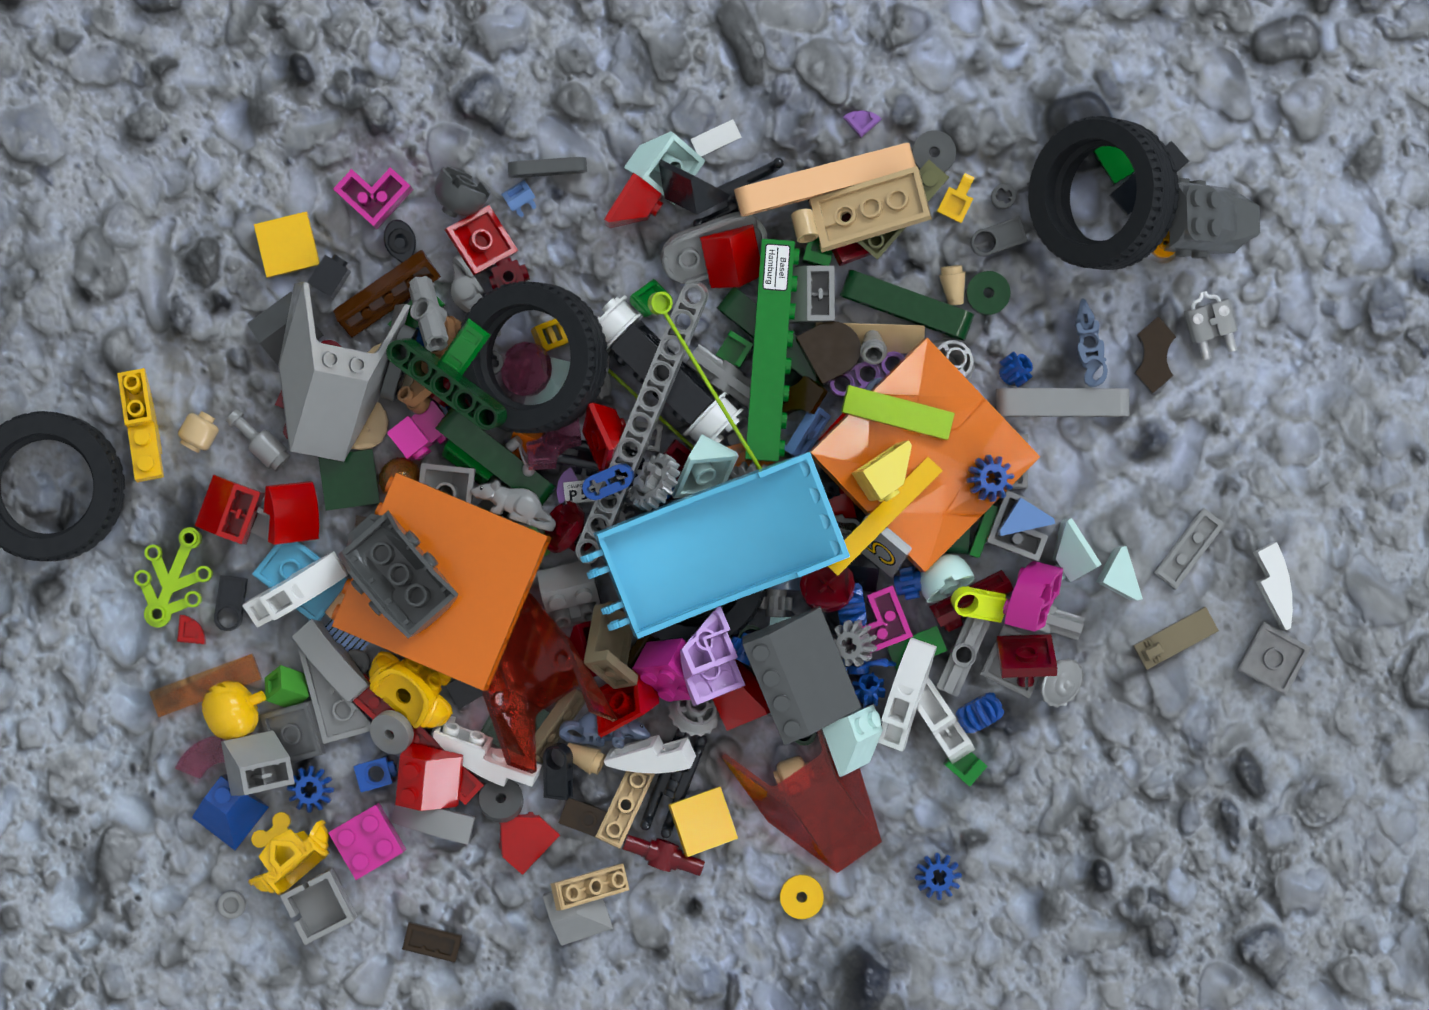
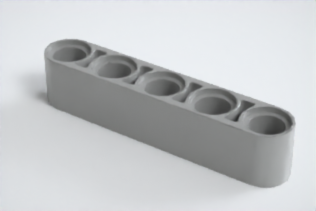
M1000 388L996 389V410L1002 417H1129V389Z

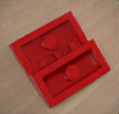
M306 481L265 487L263 513L270 515L269 543L277 545L319 539V509L313 482Z

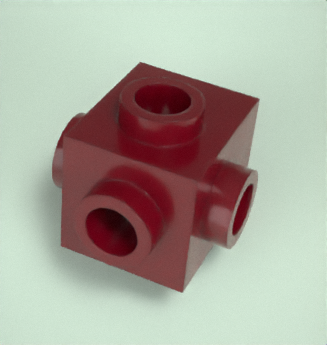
M511 257L497 261V267L491 268L493 275L489 277L493 289L512 282L518 283L530 280L525 264L520 266L518 260L512 261ZM505 273H513V280L506 282L504 280Z

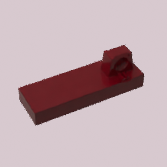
M1002 570L969 586L1003 594L1014 590L1010 580ZM951 596L929 606L940 627L944 626L948 632L963 625L962 616L952 606ZM963 596L958 601L957 607H969L973 603L975 596Z

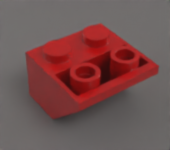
M213 475L195 526L225 539L247 545L251 529L258 515L256 511L258 507H261L265 493Z

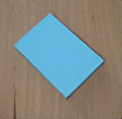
M301 542L277 544L271 549L252 575L271 588L286 580L298 570L319 560L320 557ZM343 578L296 609L309 620L321 621L326 614L325 611L342 591L347 578Z

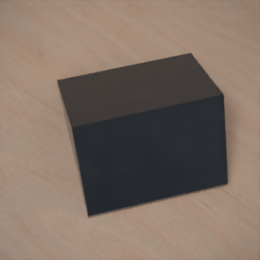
M663 160L659 163L666 200L696 215L728 200L730 194Z

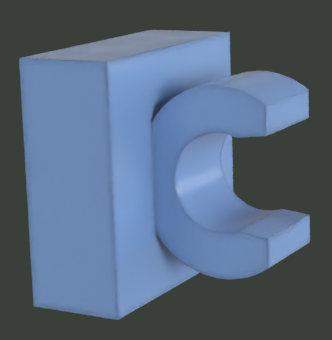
M525 180L501 194L512 212L515 210L520 217L524 216L521 210L522 205L529 203L533 210L536 208L533 200L535 195Z

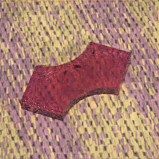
M579 418L567 427L547 432L541 438L526 443L528 470L556 469L557 460L564 451L575 446H581Z

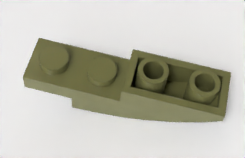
M930 160L919 170L927 202L931 200L949 179V176ZM905 228L857 243L878 260Z

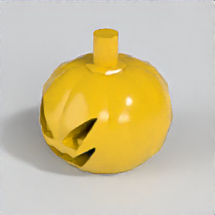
M223 681L209 688V692L205 694L202 702L203 716L210 730L218 738L230 740L248 736L255 730L259 721L257 704L265 701L266 696L263 691L252 694L240 682Z

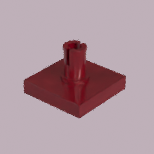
M1051 634L996 636V647L1002 678L1018 677L1017 684L1025 687L1026 677L1027 686L1031 687L1034 685V677L1057 676L1058 667Z

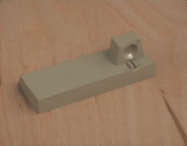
M1203 607L1132 646L1144 668L1148 670L1219 630L1207 608Z
M559 684L551 695L556 705L523 750L524 754L543 764V753L546 748L556 744L561 738L559 735L561 724L565 721H573L589 698L588 695L572 685L566 687L563 684Z

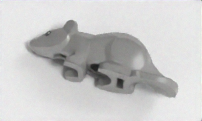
M459 254L453 257L454 279L450 292L453 302L461 310L468 313L471 307L480 298H483L482 294L485 290Z
M498 480L492 483L481 484L470 490L474 497L490 500L494 503L495 506L491 507L490 512L502 515L506 511L510 513V519L547 531H553L556 526L555 520L543 510L538 496L531 490L524 488L509 489L501 486ZM534 518L543 520L544 522L535 521Z

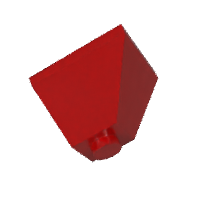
M633 173L604 218L605 225L609 228H615L646 221L651 215L656 217L664 204L660 201L662 193Z
M590 403L587 406L582 433L599 471H603L609 468L626 423L623 418H619L616 409Z
M634 669L633 671L638 675L637 685L613 689L609 684H605L595 690L598 736L601 738L639 718L659 704L658 692L651 685L643 682L640 678L641 676Z

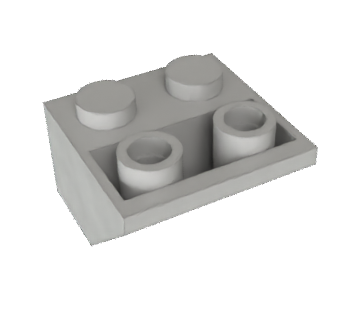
M834 266L793 267V276H798L797 292H791L790 302L796 303L795 319H789V323H825L835 321Z
M578 561L537 571L540 594L551 631L572 627L592 620L594 606L600 605L601 600L596 579H588L586 574L593 569L591 563L587 564Z
M273 730L221 741L231 796L248 795L295 784L290 756Z

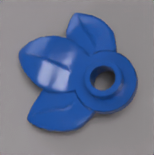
M881 658L868 662L864 661L863 665L859 667L853 663L849 667L846 666V669H848V674L870 673V667L896 666V663L888 661L886 658Z

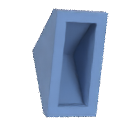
M1018 498L997 532L998 536H1004L1053 525L1055 520L1023 498Z

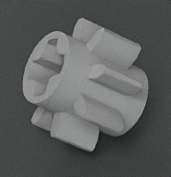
M767 589L760 609H765V617H786V610H792V597H787V590Z

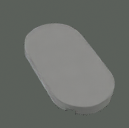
M739 211L676 233L666 241L662 248L661 263L669 278L681 284L687 285L707 280L708 274L700 237L753 224L760 255L762 239H767V232L763 223L755 215L741 217Z

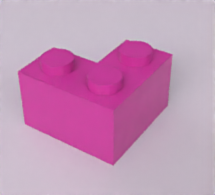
M391 167L372 187L351 169L333 188L339 196L376 229L385 222L414 190Z
M432 400L424 413L414 414L412 417L407 416L390 429L387 434L407 459L420 461L432 452L429 447L437 441L441 445L448 440V438L435 429L445 414L437 403Z
M893 585L866 595L875 621L862 627L871 626L868 632L869 635L877 636L875 640L871 641L872 644L878 647L876 651L913 637Z

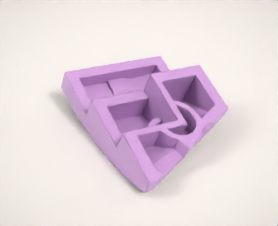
M721 606L717 607L680 650L683 675L693 706L745 686L735 661L738 656L728 635V631L731 629Z

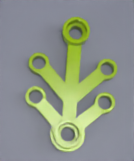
M187 527L180 532L179 543L181 545L169 573L162 558L163 552L161 547L149 545L145 549V557L152 562L162 587L159 598H157L150 583L152 575L149 571H137L134 575V582L141 586L148 604L144 610V618L152 627H163L170 622L173 613L188 607H198L202 603V596L197 591H190L183 599L169 603L174 592L198 582H208L213 576V571L210 567L200 566L195 572L180 578L191 549L197 548L202 542V534L196 528ZM187 533H191L194 536V540L190 544L185 541ZM151 548L158 550L157 557H150L149 551ZM202 569H206L209 573L206 579H202L199 576V572ZM141 573L147 575L145 583H141L138 579ZM191 594H195L198 597L196 604L189 602ZM155 609L161 610L162 616L160 619L154 618L153 611Z

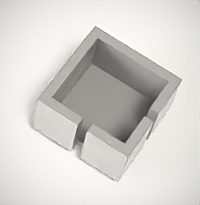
M334 868L280 895L291 918L299 913L302 918L294 922V925L304 945L354 921L358 917Z

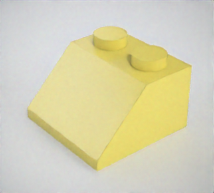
M909 440L894 444L851 473L869 501L878 500L882 502L885 500L886 502L900 493L897 488L905 482L912 447Z

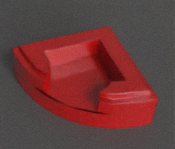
M180 615L177 642L206 644V636L201 625L192 617Z

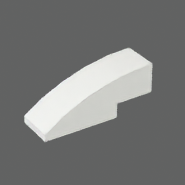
M1272 542L1253 552L1265 575L1256 583L1280 629L1288 630L1291 628L1293 613L1290 577L1278 543Z
M928 677L923 695L917 706V711L950 762L954 764L974 751L975 748Z
M656 735L645 740L624 744V748H610L604 763L608 767L636 773H669L690 769L696 754L688 737L663 744L660 736Z

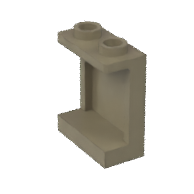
M609 601L605 604L594 606L583 664L613 689L637 685L638 675L627 666L633 633L629 624L612 631L608 630L607 625L611 621L626 617L623 608L611 614L603 615L601 608L615 602Z

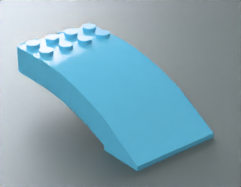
M810 452L691 494L660 506L658 509H653L650 512H645L595 532L593 534L599 549L581 556L580 559L582 563H588L595 558L603 557L606 565L591 569L586 574L588 579H592L609 572L619 601L601 608V612L603 615H608L623 608L626 615L624 618L611 621L607 625L608 630L612 631L629 624L633 636L639 639L742 597L802 577L850 557L812 456Z

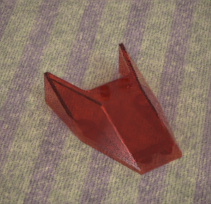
M529 592L489 689L482 692L507 765L533 774L537 771L535 717L554 702L580 687L590 713L613 722L618 720L572 641Z
M822 729L817 731L822 747L820 755L775 786L768 785L724 751L721 754V758L766 820L836 873L882 842L860 768L839 777Z

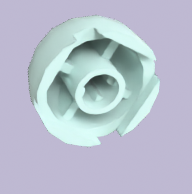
M953 554L941 556L926 572L920 573L921 592L929 604L937 603L947 598V594L962 586H970L975 580V576L966 561Z

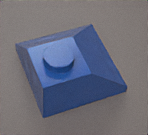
M224 774L220 776L204 797L192 818L236 851L269 806L253 794L231 796L228 776Z

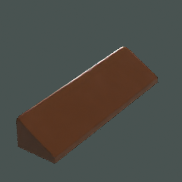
M420 250L335 308L333 312L336 320L353 338L394 310L395 305L402 304L410 299L409 282L413 278L427 276L432 279V282H435L441 276L424 251Z

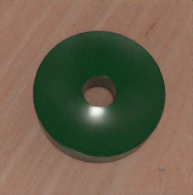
M994 271L978 273L971 279L966 289L968 304L974 311L982 315L999 313L1008 304L1011 294L1007 280L1001 274ZM984 289H991L993 296L986 298L983 294Z

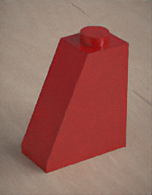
M736 659L735 661L745 686L712 699L727 731L771 713L757 678L742 662Z

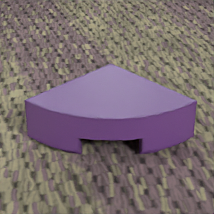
M852 111L843 117L860 138L882 120L877 114L868 111Z
M572 467L568 468L561 475L557 484V498L560 504L565 502L563 483L579 481Z

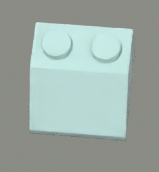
M874 704L860 708L822 728L839 777L870 763L883 731L881 718Z

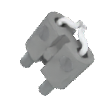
M1207 291L1199 293V298L1192 302L1191 309L1184 311L1191 341L1192 343H1198L1202 360L1212 358L1207 340L1213 339L1216 336L1224 335L1228 352L1236 351L1237 346L1233 332L1238 329L1229 298L1220 299L1217 295L1207 294ZM1203 295L1208 299L1217 300L1204 306L1195 307L1197 303L1202 301Z

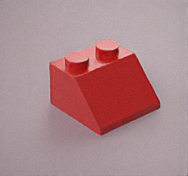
M412 743L400 754L395 805L418 811L457 807L459 804L463 755Z

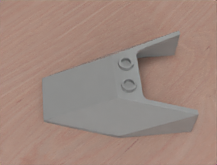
M294 283L278 364L289 451L342 462L345 461L380 398L381 389L390 363L386 355V349L392 341L397 339L400 329L406 322L410 305L399 304L394 306L391 327L379 349L375 353H367L320 343L315 334L309 283Z

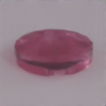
M524 341L512 346L505 354L507 357L501 369L504 384L508 390L517 395L530 397L539 394L545 389L551 377L552 365L550 356L539 344Z

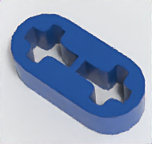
M621 463L595 473L585 479L582 487L583 493L590 500H599L630 486L634 481V471L629 465ZM617 469H620L621 473L626 472L628 474V477L624 479L625 484H622L621 480L611 482L610 478L618 474ZM591 480H594L596 483L605 481L607 484L599 490L600 494L589 490V487L592 485Z

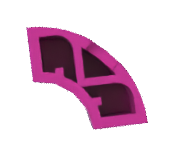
M1032 561L1026 567H1022L1018 573V581L1011 598L1007 599L1004 604L1003 614L1006 615L1004 624L1034 632L1043 628L1046 625L1050 607L1060 593L1063 568Z

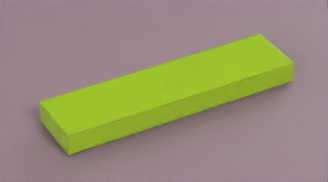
M848 385L846 388L841 413L943 440L949 439L955 414Z

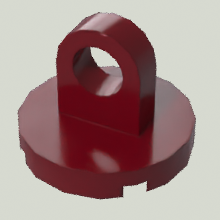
M566 501L567 504L556 506L549 513L555 520L556 526L553 531L544 530V534L552 537L547 550L554 554L561 553L567 548L575 551L577 543H574V541L584 529L585 513L583 508L572 501ZM585 543L584 551H587L593 544Z
M826 566L802 576L800 589L802 598L809 607L814 609L820 606L822 612L829 613L840 610L850 602L854 596L855 582L853 573L847 567L837 576Z

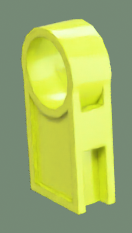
M962 586L952 594L951 603L959 615L998 623L1002 622L1004 617L1003 608L1007 600L1006 594L969 586ZM963 596H975L973 603L969 607H957L958 601Z

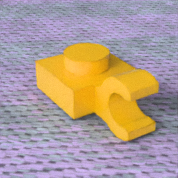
M965 173L957 190L948 187L937 212L961 224L974 199L966 194L975 177Z

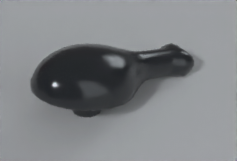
M392 220L387 224L384 232L385 247L390 255L402 263L414 255L416 249L415 234L411 227L402 220Z

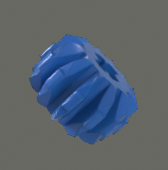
M985 455L984 461L980 458L975 460L977 468H968V471L974 474V477L967 478L966 481L967 483L974 482L975 486L970 489V492L976 493L980 491L978 495L979 500H984L988 496L990 502H995L997 496L1000 498L1006 497L1004 489L1011 490L1013 488L1007 482V479H1013L1014 474L1006 473L1011 465L1006 463L1001 466L1002 457L998 456L993 461L991 455ZM993 473L995 479H992V481L995 482L987 483L986 478H989V476L986 474Z
M855 583L854 596L850 602L838 610L839 621L842 626L847 620H851L853 623L857 620H862V626L867 623L863 589L859 583Z
M989 692L961 706L957 710L956 716L959 719L960 726L963 727L966 733L971 734L1001 719L1004 710L999 698L997 699L994 693Z
M311 765L308 768V775L303 768L298 769L300 778L293 775L296 785L287 786V791H295L296 794L292 795L289 800L290 802L296 799L300 800L296 806L298 810L306 803L308 813L313 811L314 805L320 811L323 809L321 800L325 803L331 802L332 799L325 793L334 792V787H326V784L332 781V777L330 776L323 780L321 778L325 773L323 768L315 775V767ZM310 782L314 783L312 787H317V791L312 793L311 796L308 795L309 791L305 792L304 789Z
M938 852L934 853V862L926 855L924 860L928 865L925 867L922 864H917V868L923 871L924 874H916L915 879L919 881L925 880L918 885V889L921 891L929 887L926 891V897L930 898L934 891H936V898L942 900V891L944 890L948 897L953 895L949 889L950 885L955 889H959L960 885L953 881V879L961 878L962 874L960 872H952L959 865L957 862L948 865L951 858L949 855H945L942 862H940V854ZM935 870H938L940 873L942 870L945 872L942 875L943 881L940 883L937 880L935 882L931 880L934 878L933 872Z

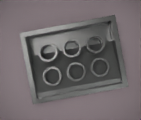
M820 606L743 636V647L784 745L807 737L861 708Z

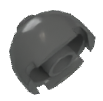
M443 167L434 185L437 201L443 206L442 211L454 218L457 215L470 216L478 212L488 200L491 192L481 182L476 186L470 180L472 176L452 167H446V169Z

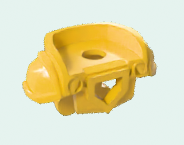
M380 651L373 659L369 671L370 690L395 711L404 715L415 729L418 727H439L449 720L453 714L451 705L439 694L442 691L441 685H447L452 677L408 658L399 661L390 652Z
M279 812L272 819V828L268 831H255L251 841L257 848L265 847L258 857L268 872L249 879L248 883L250 886L254 885L262 892L276 893L280 896L330 854L327 850L330 835L324 825L326 824L324 820L316 822L309 835L305 830L294 833L288 828L291 824L290 815L286 812Z

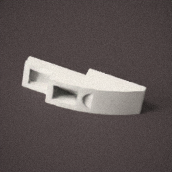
M333 551L293 573L286 580L247 600L242 606L258 628L271 620L275 621L345 578L349 573Z
M912 637L910 638L881 720L883 721V731L878 743L899 751L905 749L937 646Z
M446 722L442 726L437 727L433 733V738L445 751L463 755L464 767L504 787L508 779L532 787L540 774L541 764L535 763L529 758H521L509 754L503 749L492 748L493 738L486 736L480 731L463 728L455 722Z

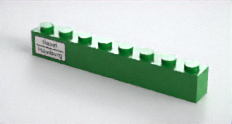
M762 239L746 439V443L757 461L778 462L779 456L784 457L785 440H780L781 429H786L787 413H782L783 402H788L789 385H784L785 374H790L791 358H786L787 347H792L794 333V331L788 330L789 319H795L796 303H790L791 292H797L798 276H793V265H799L800 248H795V241ZM746 451L745 460H752Z

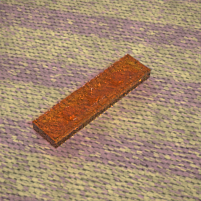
M249 654L155 689L149 693L159 718L202 702L205 694L209 692V688L223 681L240 682L245 686L261 680L262 676L254 655Z

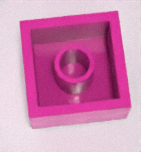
M683 638L647 642L633 667L641 676V680L651 685L658 692L659 697L668 702L690 700L680 656V650L687 643Z
M380 803L375 804L328 832L355 880L407 850Z

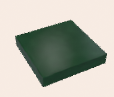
M373 449L349 452L344 462L318 457L326 511L379 504L381 502Z

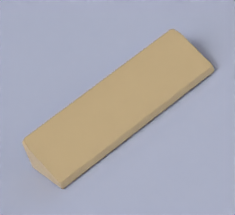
M816 322L815 327L822 324V322ZM843 323L854 330L861 346L868 331H878L887 347V353L895 351L901 354H908L925 337V325Z

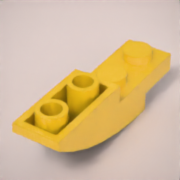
M142 368L117 373L135 481L143 482L163 478L162 446L146 370Z

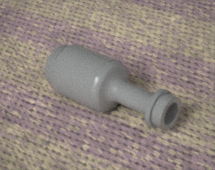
M237 409L234 410L227 417L226 422L231 428L236 426L250 440L248 449L268 469L272 468L278 471L291 456L287 453L288 449L268 430L257 432L242 418L244 416L243 412Z

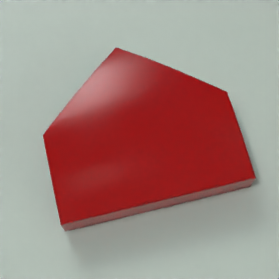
M533 812L518 815L508 822L499 823V848L501 855L522 875L560 836L557 830L541 816L535 815Z

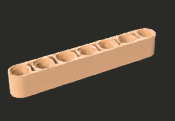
M903 143L748 184L734 189L741 217L809 200L915 167L916 164L910 143Z

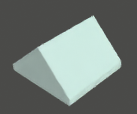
M701 434L680 474L678 484L673 490V498H684L726 482L739 457L738 453Z
M1127 546L1113 548L1096 582L1129 600L1138 601L1143 599Z

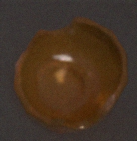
M405 457L393 458L382 467L379 473L378 484L382 493L387 495V492H385L386 484L391 476H395V473L419 481L420 470L418 465Z

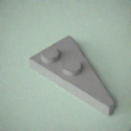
M302 650L299 651L323 744L370 732V720L353 701L351 703L348 702L324 678Z

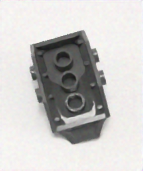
M1188 178L1178 179V206L1172 226L1169 229L1170 243L1164 247V251L1175 252V257L1208 258V254L1236 253L1242 245L1260 234V206L1245 198L1233 188L1206 185L1204 180L1190 181Z
M389 510L383 515L371 513L348 534L347 546L338 555L347 572L354 579L351 581L353 587L360 594L365 592L371 600L368 604L372 610L379 616L383 614L407 638H410L429 627L445 613L457 599L458 593L436 568L439 563L428 551L424 553L418 545L421 542L411 530L406 532Z

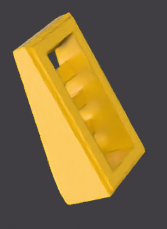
M556 319L531 328L532 336L540 354L569 343L565 331ZM556 325L561 340H557L552 326ZM542 330H546L551 344L547 343Z

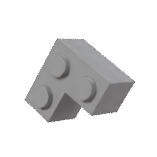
M1006 491V497L1001 498L998 504V511L986 543L1032 561H1039L1048 535L1030 529L998 536L997 530L1018 498H1023L1030 504L1032 503L1031 499Z

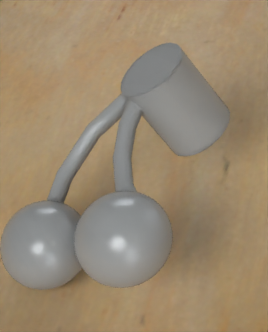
M516 435L505 445L510 452L519 448L524 463L522 472L525 476L530 477L535 472V457L532 454L525 453L522 447L523 441Z

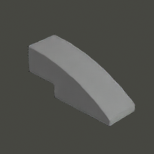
M311 619L292 636L312 664L348 702L351 703L370 686V683L342 644L337 643L321 621Z
M395 805L390 822L468 845L476 816L450 810V808L418 811Z

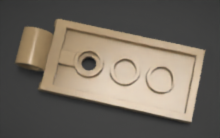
M917 166L811 198L809 205L812 210L800 209L791 214L797 242L808 243L819 237L821 252L932 219L920 171ZM844 214H850L851 218L849 221L843 222L841 220Z

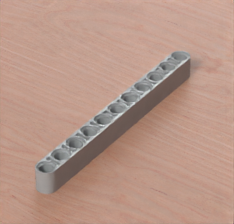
M698 282L690 283L683 287L670 317L688 347L709 296L706 286ZM692 287L697 288L701 292V299L698 303H693L688 298V291ZM681 313L688 315L691 323L687 329L681 328L678 325L677 319ZM669 323L666 326L609 465V468L621 463L629 465L634 471V478L686 354L685 349ZM670 339L678 341L680 345V350L677 354H672L667 349V343ZM659 365H665L669 369V377L666 380L660 379L657 376L656 370ZM651 390L658 394L659 401L657 405H651L647 402L646 394L648 391ZM638 416H643L647 419V430L643 431L637 428L635 422ZM629 441L637 445L638 452L635 456L629 455L625 450V445ZM616 476L610 478L612 483L618 481ZM605 481L602 482L600 489L607 485ZM631 485L614 493L617 498L615 506H609L604 498L595 500L575 550L576 556L580 561V557L586 554L584 551L585 543H591L595 546L596 550L599 549L593 534L599 531L594 525L595 519L602 518L605 520L606 528L615 525ZM600 557L595 558L593 561H590V562H588L587 564L593 563L594 561H596V560L599 559Z

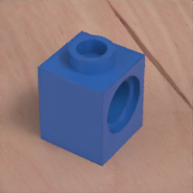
M388 756L353 766L361 793L393 784L395 782L394 777L398 776L394 760L389 761ZM373 766H379L383 769L384 777L382 780L376 781L371 777L370 770Z

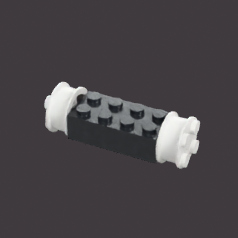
M626 295L621 298H612L603 307L602 311L604 314L598 317L599 323L603 328L602 333L606 337V351L610 352L613 350L615 352L613 354L614 358L623 366L628 364L635 371L633 376L643 384L661 339L642 321H639L643 316L626 302ZM667 346L668 351H669L670 353H672V354H675V353ZM682 361L666 402L674 409L672 413L680 422L685 423L687 421L689 424H692L683 434L684 437L689 435L697 442L702 434L721 443L724 439L721 434L725 430L729 433L733 428L705 382ZM659 365L656 370L657 376L660 379L666 380L669 377V369L665 365ZM653 392L652 394L659 401L658 394ZM724 392L720 396L718 395L737 426L743 420V417L740 416L743 409H736L725 398L727 393Z

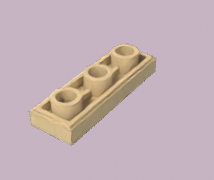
M625 772L595 838L618 849L621 848L654 778V773ZM622 801L629 802V810L621 808Z
M624 863L550 884L556 911L629 891Z

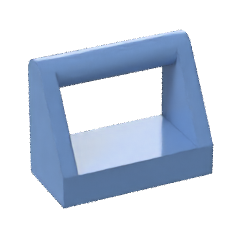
M818 407L815 414L807 412L788 444H785V452L793 457L809 452L831 418V415Z

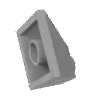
M552 891L544 893L543 900L561 946L613 929L603 898L556 911Z

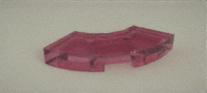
M211 736L199 741L182 755L175 769L201 779L207 769L215 764L225 762L221 741L225 740Z

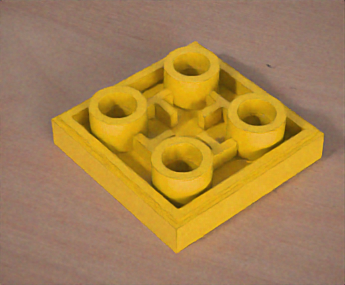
M307 211L254 224L267 278L319 265L320 260Z
M721 786L668 804L686 857L738 839Z

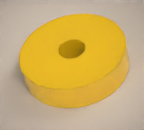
M794 875L787 879L781 887V905L784 911L793 918L808 919L817 914L823 905L824 894L822 887L816 879L809 875ZM799 892L807 894L805 901L797 900L796 896Z

